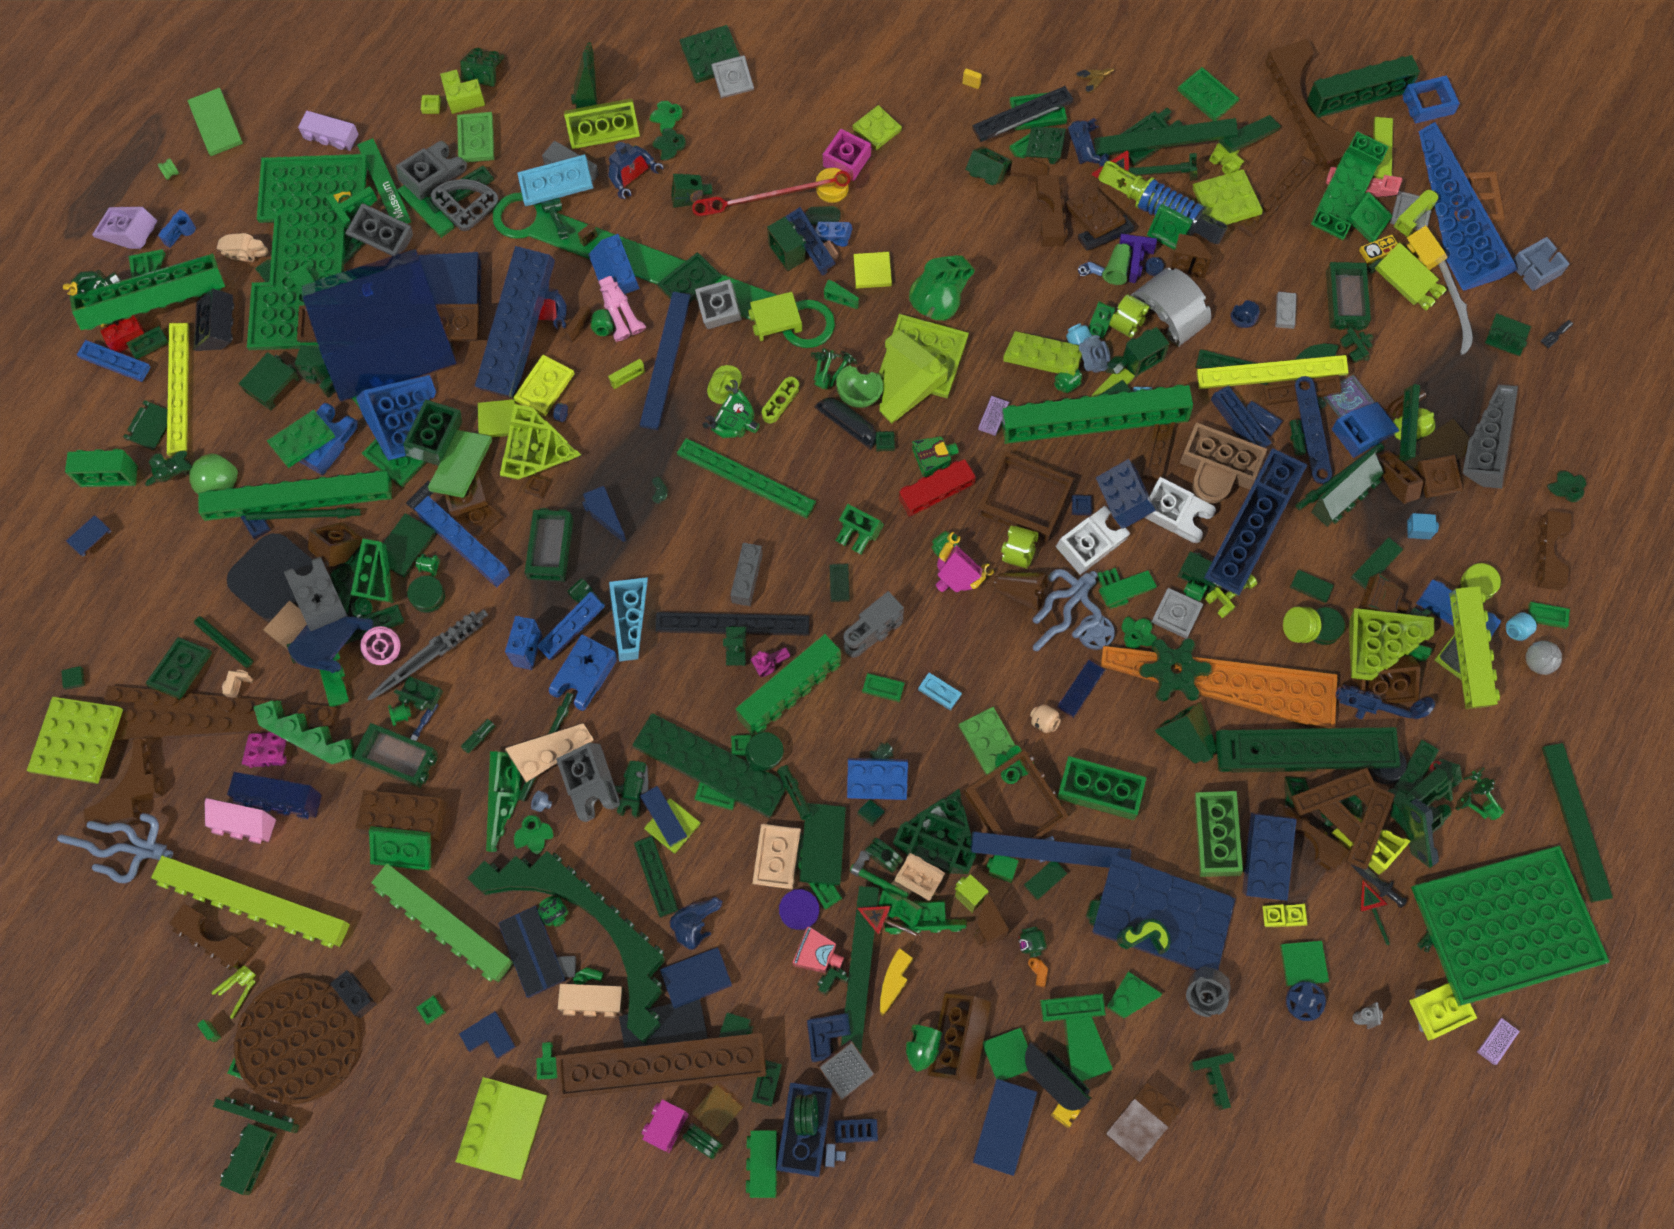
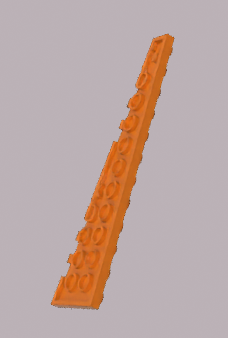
M1103 646L1101 667L1159 683L1156 678H1145L1139 673V668L1142 664H1152L1157 660L1155 652ZM1192 657L1197 662H1208L1212 666L1210 675L1198 676L1194 681L1196 688L1202 696L1318 729L1335 728L1337 674ZM1176 664L1171 666L1172 672L1176 674L1182 670Z

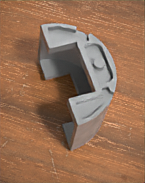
M1170 267L1165 268L1131 294V296L1149 305L1150 309H1153L1158 314V317L1169 325L1166 335L1178 347L1211 322V310L1203 301L1206 299L1204 294L1189 276L1176 268L1174 270H1171Z

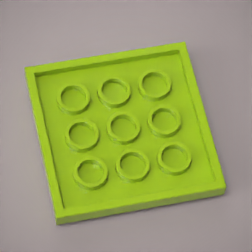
M899 314L892 335L901 330L933 355L948 370L947 381L931 393L948 399L969 333ZM884 359L879 371L881 380H884L885 371H883Z
M52 697L27 771L35 774L98 784L123 709L116 706Z

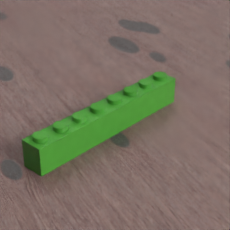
M386 864L371 882L376 886L374 891L382 897L385 895L391 898L389 902L397 909L403 907L406 910L404 914L412 921L417 918L422 922L420 925L422 929L428 933L431 930L436 933V940L443 945L446 943L452 946L450 951L459 958L464 955L468 959L466 963L475 970L477 967L484 972L481 975L490 982L494 979L499 983L514 964L513 961L389 864Z

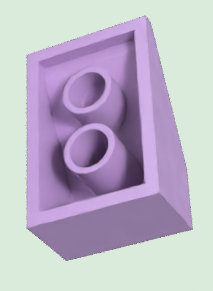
M109 207L92 235L95 238L129 249H141L145 245L149 234L154 230L157 220L143 207Z

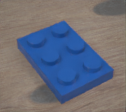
M848 758L847 798L907 800L908 759Z

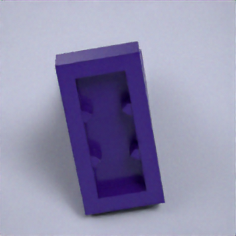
M1121 234L1119 244H1127L1132 250L1128 282L1136 283L1137 276H1141L1142 266H1139V261H1143L1144 253L1154 254L1156 238Z

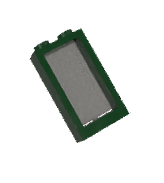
M1330 262L1326 270L1330 328L1337 330L1349 329L1351 327L1355 330L1366 329L1371 321L1367 264Z
M547 508L533 510L524 572L527 579L565 582L573 526L571 512L565 509L550 511Z
M370 723L352 758L359 764L421 788L422 784H425L428 780V772L431 766L433 767L437 762L438 753L432 747Z

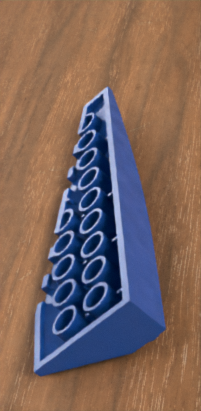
M1436 122L1420 130L1419 135L1428 170L1431 189L1438 195L1435 209L1443 247L1447 255L1446 260L1462 290L1465 291L1499 280L1518 270ZM1455 211L1458 212V213H1457V216H1458L1459 221L1457 220V218H1456L1455 215H1454V214H1455Z

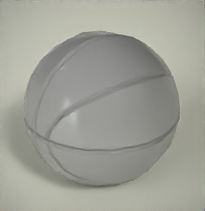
M1541 640L1533 643L1527 649L1526 663L1535 673L1548 675L1560 667L1562 653L1554 643Z

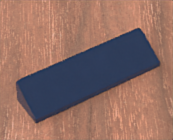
M1229 385L1213 394L1211 401L1239 439L1263 448L1272 443Z

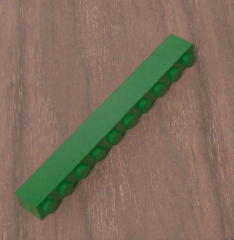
M378 470L374 473H357L348 476L338 475L331 478L320 477L314 480L301 479L296 482L283 481L279 484L265 483L262 486H244L243 488L236 489L225 488L219 491L207 490L198 493L199 514L204 521L246 516V513L284 512L392 499V484L388 472Z

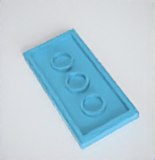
M585 155L517 173L525 206L593 189Z

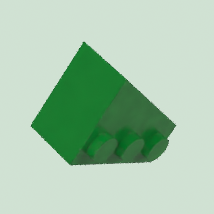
M362 539L351 595L393 604L386 544L379 541Z

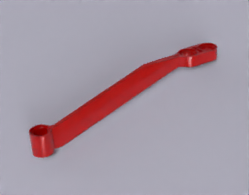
M841 170L831 179L725 201L721 197L700 199L693 203L692 212L695 216L703 217L719 214L729 206L833 184L835 188L843 189L849 184L850 175L848 172ZM843 176L845 184H840L837 177ZM718 200L722 203L720 210H715L712 207L714 201ZM696 204H703L705 211L703 213L696 212Z

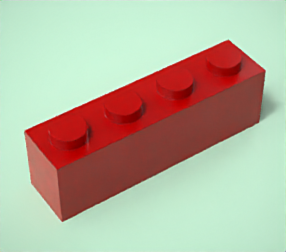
M965 459L957 460L945 469H938L929 477H922L911 486H904L899 491V500L908 516L911 517L975 485L976 477Z

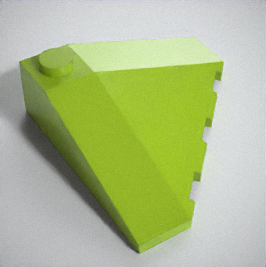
M898 330L885 340V348L887 350L883 363L885 374L884 380H882L883 391L881 394H883L882 403H880V412L891 424L944 384L948 377V370L933 355L901 330Z
M1354 608L1349 622L1351 678L1373 680L1382 670H1387L1397 663L1400 657L1411 653L1424 640H1429L1434 635V618Z

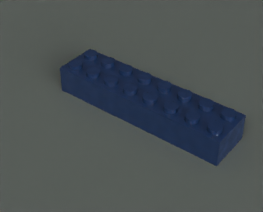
M515 246L475 383L476 388L514 399L513 397L520 385L555 260L549 254Z

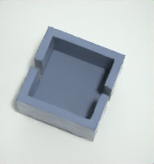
M1548 237L1522 250L1513 260L1518 269L1516 270L1520 276H1525L1523 280L1532 291L1561 276L1569 266V262L1560 252L1556 253L1551 262H1549L1557 248Z

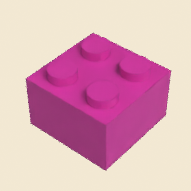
M840 129L823 153V167L838 168L846 171L850 175V180L854 181L871 156V143Z
M662 1100L661 1103H656L652 1111L654 1117L651 1123H646L642 1131V1135H644L642 1140L670 1153L689 1114Z

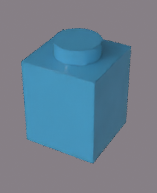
M1412 513L1407 520L1408 538L1431 540L1435 533L1438 532L1439 524L1436 522V515Z

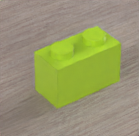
M970 874L967 878L963 876L956 884L955 897L973 913L982 904L985 895L989 891Z

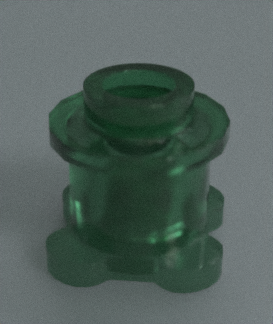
M880 742V746L876 750L869 751L872 759H889L894 757L892 753L894 749L887 742L885 744Z

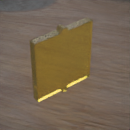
M715 1085L692 1114L703 1123V1127H708L715 1135L719 1136L742 1107L731 1098V1094L725 1093L718 1085Z

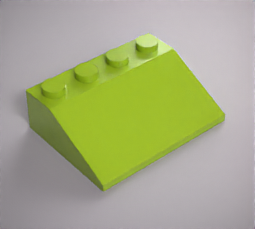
M483 1077L455 1162L521 1180L547 1095Z

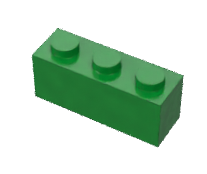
M751 1130V1136H747V1149H750V1158H746V1171H750V1180H746V1193H750V1198H776L777 1131Z

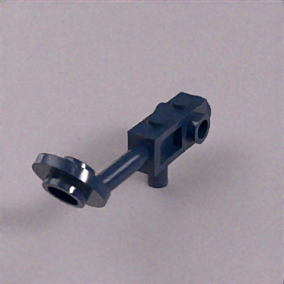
M1347 685L1338 687L1335 694L1339 703L1358 709L1355 715L1358 719H1363L1366 711L1376 714L1378 709L1401 717L1420 719L1429 715L1435 707L1434 700L1426 697L1415 702L1408 711L1383 703L1379 695L1370 691L1366 692Z

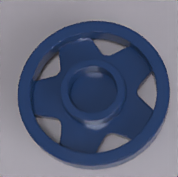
M1301 981L1294 984L1287 992V1009L1292 1016L1299 1020H1315L1320 1017L1325 1009V995L1320 987L1314 983ZM1302 986L1300 992L1294 991L1297 987ZM1312 987H1314L1319 993H1313ZM1290 1000L1295 1003L1293 1010L1291 1008ZM1321 1003V1006L1318 1010L1317 1005ZM1304 1013H1307L1310 1017L1300 1016H1302Z

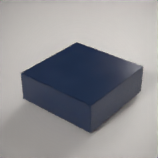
M1072 495V515L1091 516V496Z

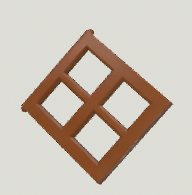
M1497 172L1464 173L1479 200H1493L1496 214H1487L1490 220L1504 221L1505 216ZM1474 179H1489L1491 192L1477 193ZM1455 211V214H1454V215H1455V217L1457 218V220L1459 221L1458 216H1457V213H1458V212Z

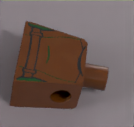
M1378 573L1369 577L1359 609L1397 613L1398 611L1405 614L1409 608V603L1401 600L1404 592L1402 588Z

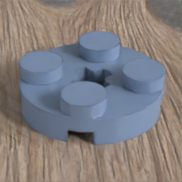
M1098 335L1087 337L1079 344L1085 369L1095 373L1106 370L1108 368L1106 366L1107 362L1110 361L1109 348L1105 341L1101 342L1098 339L1100 338Z

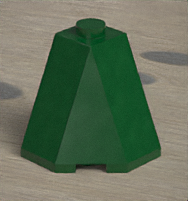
M1201 702L1180 711L1178 715L1171 718V721L1167 719L1155 729V732L1194 764L1200 761L1203 763L1213 759L1212 755L1217 751V746Z

